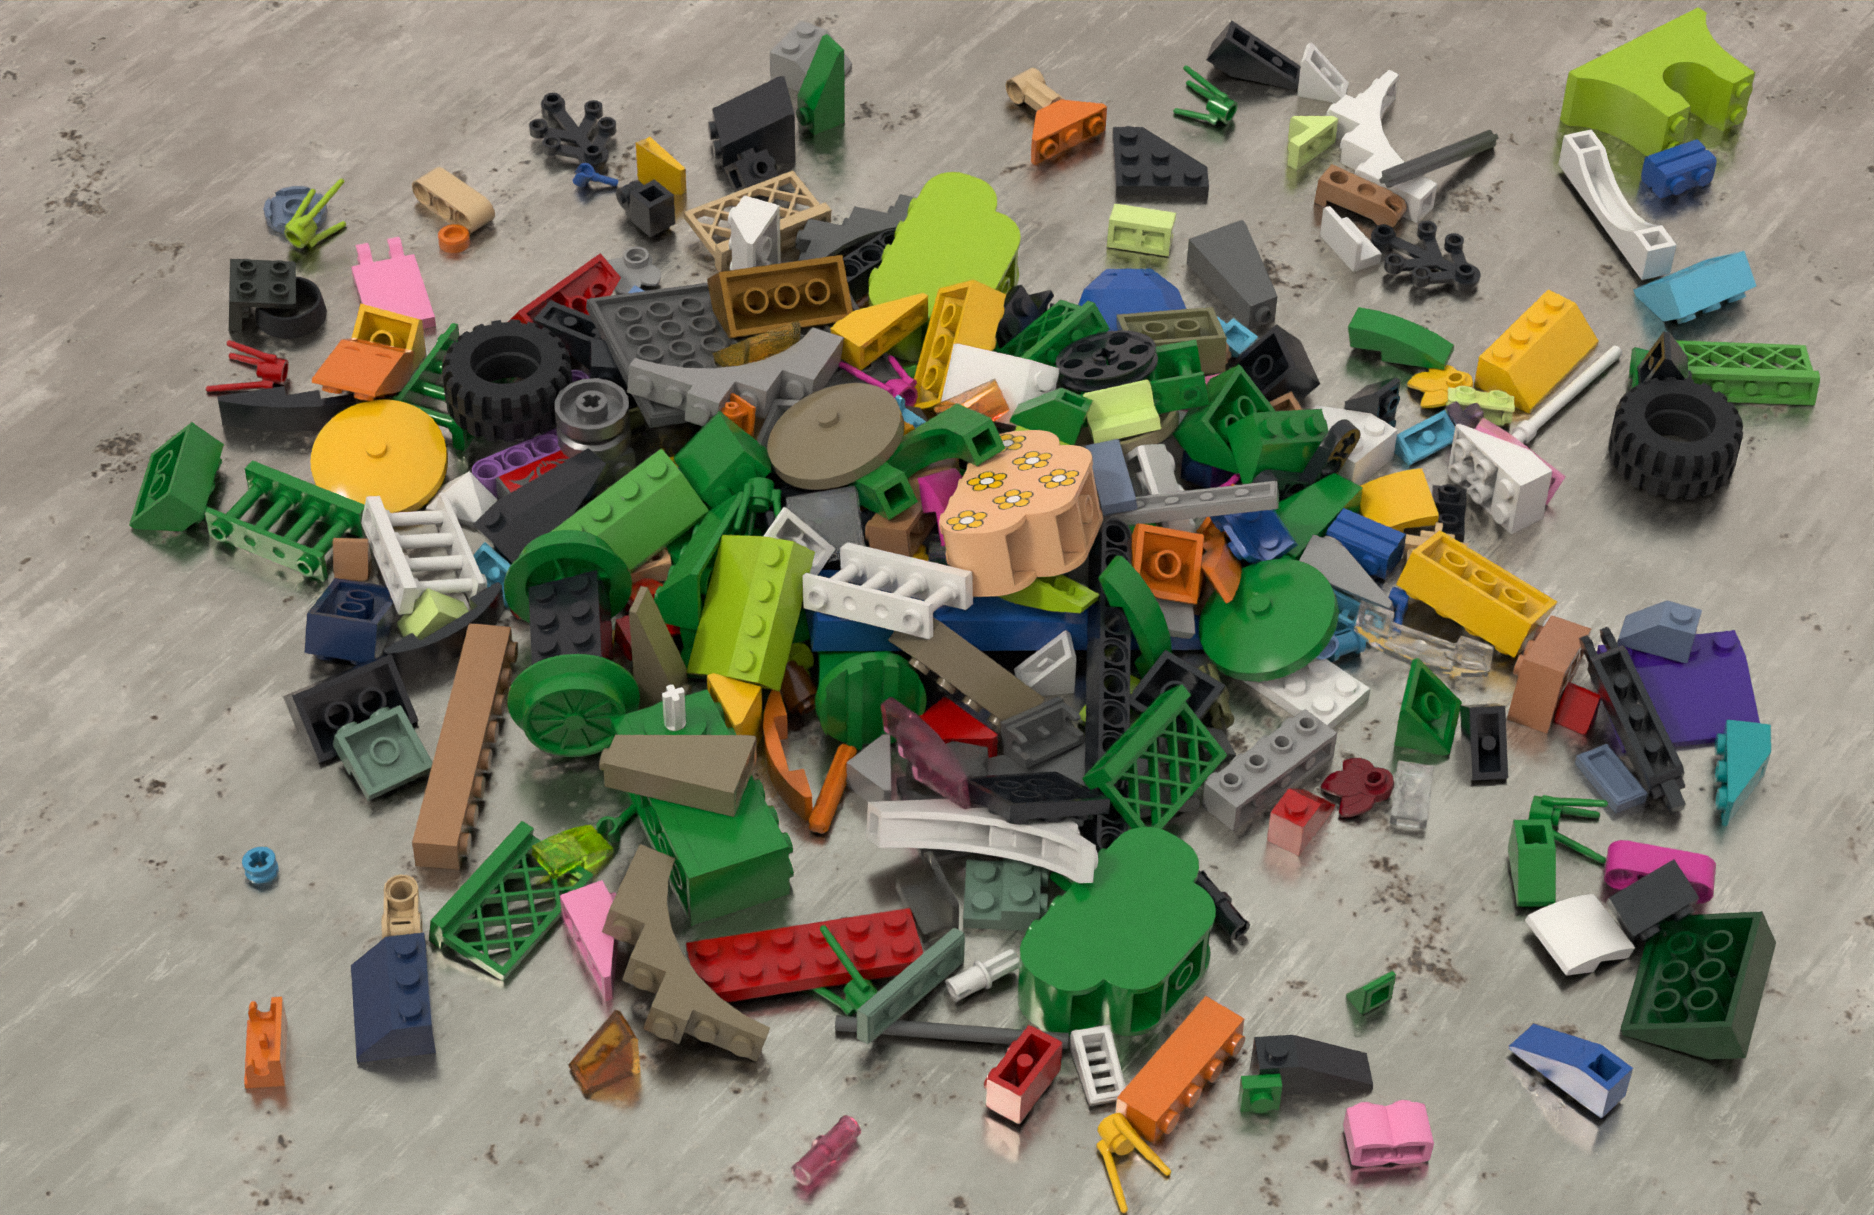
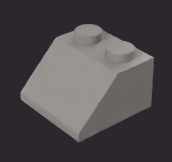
M800 21L770 51V80L784 76L787 87L799 91L822 36L828 34L832 38L829 32L811 23ZM844 53V72L846 75L852 69V62Z

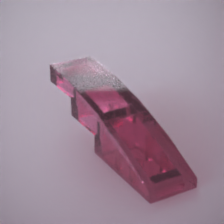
M893 697L881 703L884 732L897 739L899 755L912 762L913 777L966 810L970 807L967 776L955 755L941 737L916 713Z

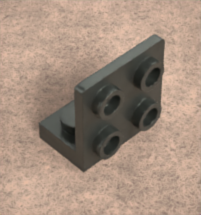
M230 259L228 331H242V318H249V307L295 309V262Z

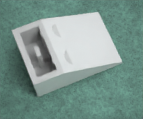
M1457 424L1455 426L1447 472L1452 481L1459 484L1462 488H1467V493L1474 502L1480 504L1510 534L1542 520L1552 470L1531 450L1465 425Z

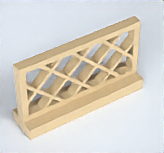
M792 170L685 211L684 219L715 258V268L719 272L730 271L732 250L729 249V240L716 244L713 241L714 235L726 238L731 237V229L718 227L720 220L728 221L729 212L724 211V209L731 205L737 206L743 196L751 198L758 195L769 197V203H773L774 199L791 202L789 209L779 207L780 216L785 217L780 219V252L795 246L797 233L799 230H804L808 219L831 223L832 210L826 202L820 204ZM789 183L796 189L795 193L778 190L779 187ZM796 203L810 207L803 211L794 210ZM703 216L715 218L712 225L700 223L697 219Z

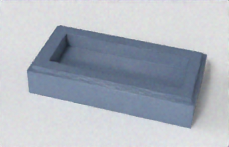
M1608 744L1576 756V766L1601 797L1608 802V805L1615 814L1646 802L1648 793Z

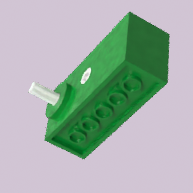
M673 684L666 686V692L662 693L663 701L654 706L610 719L612 741L615 735H736L732 727L727 728L725 724V715L720 702H714L707 689L685 696L684 689L682 687L675 689ZM750 776L734 817L627 792L631 803L637 806L636 813L654 850L675 858L669 881L691 926L790 894V878L794 877V871L789 854L793 853V845L788 833H782L779 829V818L774 806H768L765 802V791L760 779L754 780L753 776Z

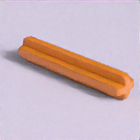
M842 744L836 751L808 820L809 829L812 832L824 834L829 829L847 784V762L856 756L857 749L854 746Z

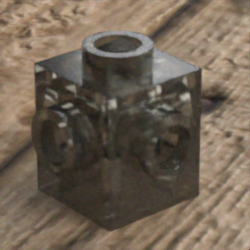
M644 418L645 432H642V440L646 449L652 455L662 448L669 458L673 457L690 441V436L693 435L690 422L650 428Z

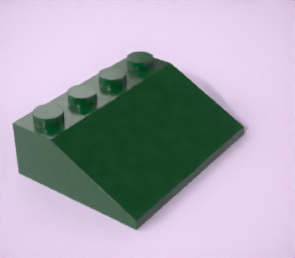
M1763 911L1689 915L1677 923L1671 918L1660 924L1662 931L1646 941L1620 1031L1622 1035L1706 1059L1746 1058L1776 946V941Z

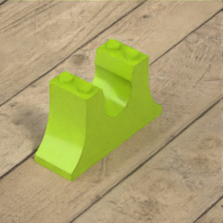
M1698 7L1569 71L1560 120L1567 126L1586 127L1608 133L1630 144L1645 156H1649L1682 144L1685 128L1688 124L1689 112L1699 116L1706 124L1721 131L1744 121L1747 115L1749 97L1753 90L1752 85L1755 72L1726 52L1714 40L1707 28V13Z

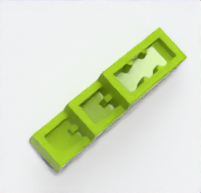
M1060 574L1050 577H1037L1028 587L1018 592L998 597L1015 604L1047 611L1082 613L1098 600L1100 594Z

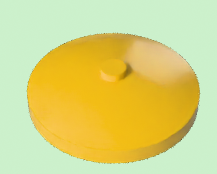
M396 400L366 401L338 413L322 428L312 448L311 472L316 486L364 505L366 497L380 496L385 510H389L390 513L414 512L427 504L440 489L448 468V452L439 426L421 409Z

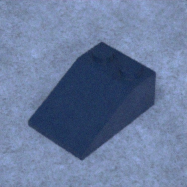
M335 578L307 613L304 653L314 654L316 658L321 660H333L336 658L350 660L354 665H360L379 657L383 652L397 613L387 586Z

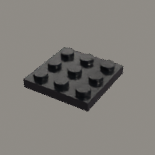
M1056 771L958 777L957 792L970 798L971 803L985 806L988 808L989 813L1005 817L1006 822L1010 824L1023 825L1028 823V819L1036 818L1044 822H1060L1062 817L1072 816V818L1078 820H1092L1094 815L1109 814V798Z

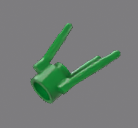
M1185 65L1183 70L1206 88H1202L1191 80L1186 81L1187 86L1209 99L1206 105V111L1209 112V115L1175 108L1173 112L1185 117L1207 121L1215 126L1219 121L1228 124L1237 111L1238 103L1229 99V95L1218 90L1196 71Z
M756 477L748 479L747 483L744 484L743 497L733 526L735 531L740 530L747 507L749 513L745 536H753L756 513L767 512L771 505L774 508L775 518L781 512V490L774 489V482L772 480Z
M1534 795L1528 820L1551 819V824L1559 827L1562 814L1598 819L1600 818V813L1597 811L1567 806L1607 807L1608 802L1606 800L1558 798L1547 795L1540 797ZM1553 830L1554 840L1603 864L1606 862L1604 856Z
M822 925L820 932L853 979L844 988L845 1000L825 987L812 990L840 1007L847 1016H852L855 1012L857 1013V1009L879 991L871 980L864 979L829 929Z

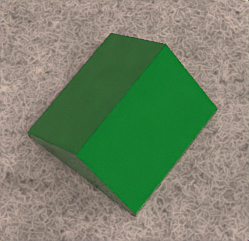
M1419 658L1412 660L1400 708L1394 745L1446 756L1451 752L1462 701Z

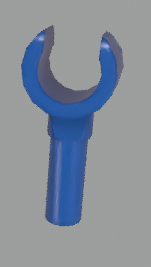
M589 163L580 164L575 170L576 175L573 178V183L579 187H585L590 181L617 187L618 179L596 173Z
M1392 587L1388 598L1393 602V608L1396 609L1393 633L1399 635L1402 633L1403 616L1408 609L1409 596L1405 590Z

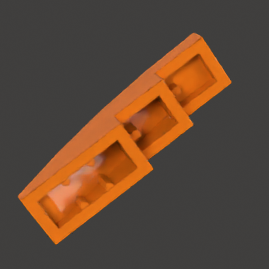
M1214 525L1208 529L1212 538L1203 543V548L1207 553L1202 555L1201 569L1213 588L1227 604L1233 600L1239 586L1242 562L1229 548L1228 543L1231 541L1225 531L1220 532Z

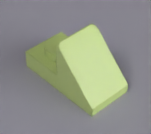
M1334 116L1291 117L1288 140L1290 142L1288 145L1287 165L1298 170L1333 145L1336 140L1338 118Z

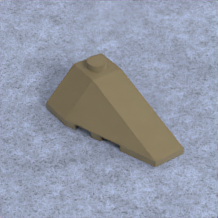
M641 586L629 611L633 675L640 693L638 710L654 706L663 701L662 693L666 692V686L673 684L675 689L682 687L685 696L692 694V685H689L687 681V668L648 587Z

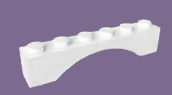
M1592 129L1564 135L1559 166L1641 280L1670 274L1676 243L1662 225L1646 222L1629 206L1614 178L1606 149Z

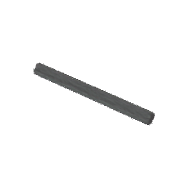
M1487 130L1385 169L1381 172L1380 183H1385L1387 188H1391L1496 146V140L1499 139L1497 133L1493 134L1492 130Z

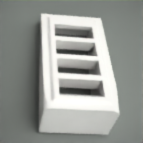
M1110 1025L1072 1031L1068 1042L1089 1106L1116 1102L1117 1097L1126 1088ZM1100 1046L1102 1050L1086 1053L1085 1048ZM1105 1059L1106 1064L1089 1066L1088 1062ZM1109 1072L1111 1076L1093 1080L1092 1074ZM1114 1084L1116 1091L1097 1094L1095 1087Z

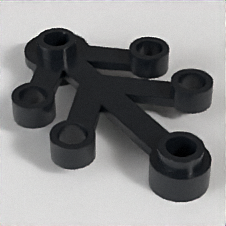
M558 93L546 94L541 101L542 116L548 120H557L564 130L548 127L547 122L543 119H534L529 123L530 136L536 139L544 138L542 145L543 152L546 155L576 158L580 164L589 163L595 171L602 170L609 159V153L605 147L610 137L617 132L615 119L611 117L601 118L603 116L602 103L597 100H590L584 105L585 116L578 127L566 112L565 100ZM597 119H599V134L595 138L594 142L591 143L588 139V136L592 131ZM561 141L574 143L578 147L561 145Z
M1422 221L1418 225L1417 237L1422 240L1425 250L1397 237L1393 228L1389 225H1378L1371 232L1370 242L1381 253L1391 252L1393 249H1396L1413 258L1404 259L1396 253L1388 254L1385 257L1384 269L1390 274L1412 271L1411 282L1417 287H1426L1429 284L1451 283L1452 287L1456 290L1470 291L1480 281L1481 273L1479 269L1467 263L1462 251L1464 238L1461 235L1451 233L1445 237L1444 249L1450 253L1453 263L1443 259L1435 238L1437 225L1434 222ZM1430 269H1438L1441 272L1431 273Z

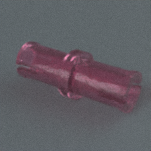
M844 1115L825 1135L817 1136L811 1143L812 1148L791 1167V1172L795 1179L801 1184L808 1186L828 1165H835L841 1158V1152L861 1134L858 1123L850 1116Z

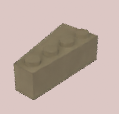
M934 617L933 637L931 639L894 631L888 641L912 657L908 663L925 675L932 671L939 676L935 682L951 694L956 689L965 695L961 701L977 713L982 708L988 711L990 716L987 720L999 729H1001V721L1038 706L1045 699Z

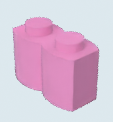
M1399 1100L1388 1106L1361 1102L1346 1109L1343 1127L1352 1165L1371 1167L1390 1162L1413 1164L1430 1160L1434 1141L1425 1104L1409 1100Z

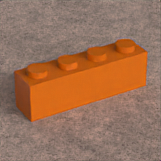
M1205 996L1117 1097L1115 1113L1124 1114L1138 1135L1153 1145L1164 1133L1170 1134L1177 1125L1181 1112L1186 1107L1192 1108L1196 1104L1204 1085L1208 1081L1214 1082L1220 1075L1227 1058L1230 1055L1235 1057L1245 1043V1036H1243L1245 1019Z

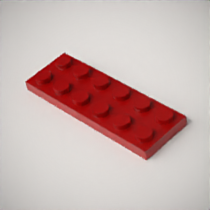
M910 908L686 943L687 959L696 974L726 1002L850 982L853 978L820 932L822 925L829 929L858 972L867 980L899 975L923 954V950Z

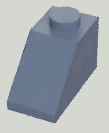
M1666 600L1628 614L1625 617L1617 644L1688 663L1702 610Z

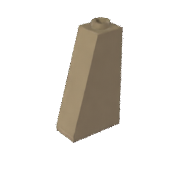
M615 735L610 748H604L601 754L599 769L604 771L605 787L734 817L757 761L756 737L751 735Z

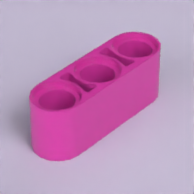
M1619 840L1614 841L1608 847L1604 880L1610 887L1623 890L1675 859L1699 896L1696 904H1703L1709 902L1714 895L1716 863L1709 856L1699 853Z

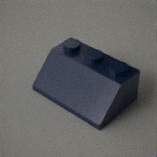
M423 932L385 937L351 964L357 1063L436 1053L425 934Z

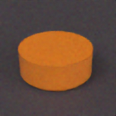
M458 224L443 227L438 232L439 247L447 253L465 251L470 246L469 230Z

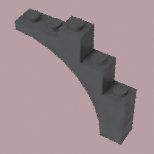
M900 194L895 206L890 205L888 213L854 206L850 217L844 218L842 225L808 219L804 230H799L796 237L795 247L799 249V261L842 255L843 258L882 232L896 229L898 223L905 221L907 218L908 207L914 197Z

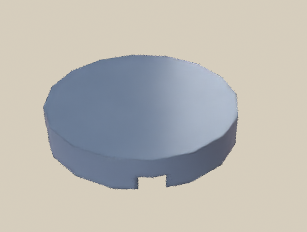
M291 186L275 192L276 196L271 200L269 197L265 201L263 208L267 225L274 231L284 234V226L293 218L312 188ZM320 192L319 195L315 193L302 217L304 215L307 216L322 199L323 195ZM327 204L313 218L317 227H320L326 220L328 213Z

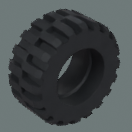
M510 319V322L496 320L491 321L490 325H477L470 333L468 331L464 332L458 337V342L454 341L448 348L447 354L443 357L442 361L445 403L450 417L454 419L463 430L467 429L469 434L477 438L484 436L487 441L496 442L499 439L505 440V443H513L515 439L523 438L524 441L533 439L537 433L543 435L551 429L552 424L557 425L555 399L563 388L572 383L569 351L566 350L562 340L557 336L555 337L553 332L545 327L540 329L539 325L529 321L527 324H524L520 320ZM502 378L524 379L510 384L491 383Z
M1666 377L1660 381L1658 378L1648 380L1645 385L1640 383L1631 388L1620 399L1614 415L1608 451L1610 452L1612 464L1615 468H1618V473L1625 480H1631V485L1638 490L1643 488L1647 490L1649 495L1655 497L1663 495L1669 500H1676L1677 497L1691 500L1695 499L1699 494L1704 497L1713 493L1714 489L1718 490L1732 476L1743 438V422L1733 403H1727L1728 399L1720 391L1717 393L1712 391V387L1705 383L1699 385L1694 383L1693 379L1688 378L1676 380V377ZM1661 434L1680 436L1691 442L1673 441L1662 437Z

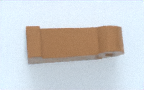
M1333 164L1330 165L1318 180L1314 203L1323 207L1332 202L1372 219L1377 225L1386 224L1392 228L1407 211V205L1403 198L1393 193V191Z

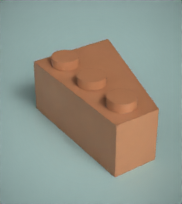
M1553 615L1550 616L1544 626L1538 625L1533 640L1528 641L1524 654H1520L1516 661L1513 674L1517 675L1518 679L1506 720L1546 734L1548 733L1554 711L1558 709L1561 701L1559 697L1567 683H1572L1584 657L1579 638L1585 635L1589 637L1591 628Z

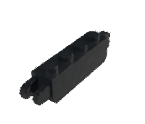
M1609 627L1600 629V638L1607 651L1599 655L1588 635L1580 637L1579 642L1588 661L1587 671L1640 782L1648 793L1647 796H1653L1654 800L1662 798L1670 815L1684 810L1686 803L1680 792L1681 789L1685 788L1683 765L1627 649L1623 645L1618 646Z

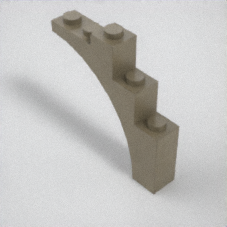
M640 844L611 904L602 933L635 946L622 980L633 984L639 989L656 994L643 1029L654 1033L659 1038L668 1039L680 1044L685 1032L700 1041L712 1043L733 1052L737 1056L746 1057L757 1062L770 1027L742 1014L721 999L696 974L679 947L671 927L668 912V880L675 858Z

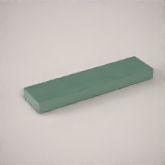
M956 928L951 929L857 1009V1039L867 1045L957 969L964 962L965 933Z

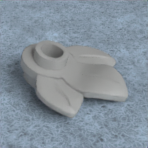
M630 247L624 251L622 258L608 260L609 264L621 277L615 287L618 295L627 294L634 285L642 288L643 285L657 286L661 280L660 269L652 264V257L643 247Z

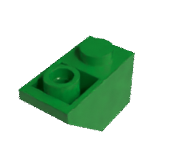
M1059 388L1018 404L1009 422L1029 430L1051 432L1059 438V441L1075 445L1093 400L1064 388Z
M1551 819L1513 820L1508 843V854L1517 906H1548L1556 902V846Z

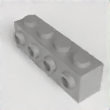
M1306 709L1295 717H1288L1281 724L1280 728L1269 736H1262L1250 750L1244 754L1236 755L1228 766L1220 772H1214L1208 776L1203 784L1202 807L1234 832L1286 793L1289 788L1294 787L1333 758L1337 732Z

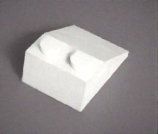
M954 344L939 410L945 411L958 403L992 418L997 427L1015 431L1017 425L1009 421L1018 404L1054 391L1056 389L1059 368L1029 359L962 344Z
M1318 405L1312 408L1322 409L1324 418L1327 421L1328 430L1336 422L1347 419L1361 432L1360 439L1339 471V476L1357 485H1361L1393 459L1398 431L1396 428L1372 413Z

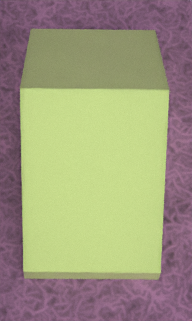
M427 588L415 601L412 614H404L397 622V626L402 637L413 633L419 640H422L469 611L463 601Z

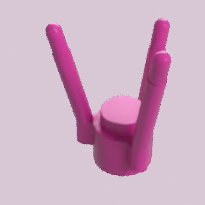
M890 355L888 361L901 379H891L886 384L843 361L839 362L838 366L855 377L870 385L878 386L888 391L894 398L897 395L905 399L906 406L913 407L916 403L918 392L914 387L917 381L906 373L893 356Z

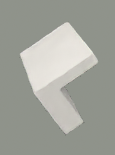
M1330 206L1323 208L1320 236L1353 272L1380 263L1382 253L1348 217L1341 219Z

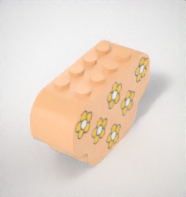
M1012 431L999 434L1006 449L978 466L968 462L967 470L962 479H959L954 495L950 496L945 512L940 515L939 526L944 537L948 566L972 571L973 597L1012 594L1031 585L1037 577H1050L1067 573L1079 567L1086 560L1103 523V514L1099 506L1092 467L1093 458L1088 449L1075 445H1060L1059 438L1048 431Z

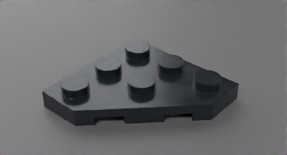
M1113 127L1112 144L1116 195L1208 196L1209 179L1207 166L1144 127Z

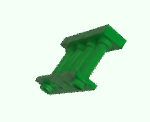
M452 323L446 332L438 337L434 348L399 395L394 396L392 400L411 404L427 413L438 426L449 429V432L452 434L453 448L466 451L475 436L469 434L467 429L463 430L450 415L419 406L425 396L445 402L444 387L434 384L442 375L443 357L447 354L448 348L454 341L458 342L459 327L458 324ZM502 378L491 383L510 384L514 383L517 378Z
M1196 339L1157 346L1158 364L1155 370L1143 379L1149 380L1151 384L1154 406L1157 413L1161 414L1209 405ZM1104 357V358L1106 359L1107 365H1110V364H1108V359H1107V357ZM1068 388L1069 391L1079 394L1081 396H1083V394L1088 393ZM1087 417L1083 428L1088 427Z
M253 460L245 468L248 491L226 514L210 507L205 511L209 536L296 570L304 576L313 577L323 582L328 578L325 555L333 547V538H341L344 533H351L361 538L366 535L361 524L364 504ZM259 498L275 503L255 525L240 520ZM287 510L303 514L284 537L269 532L271 527ZM316 521L332 526L313 548L297 543Z

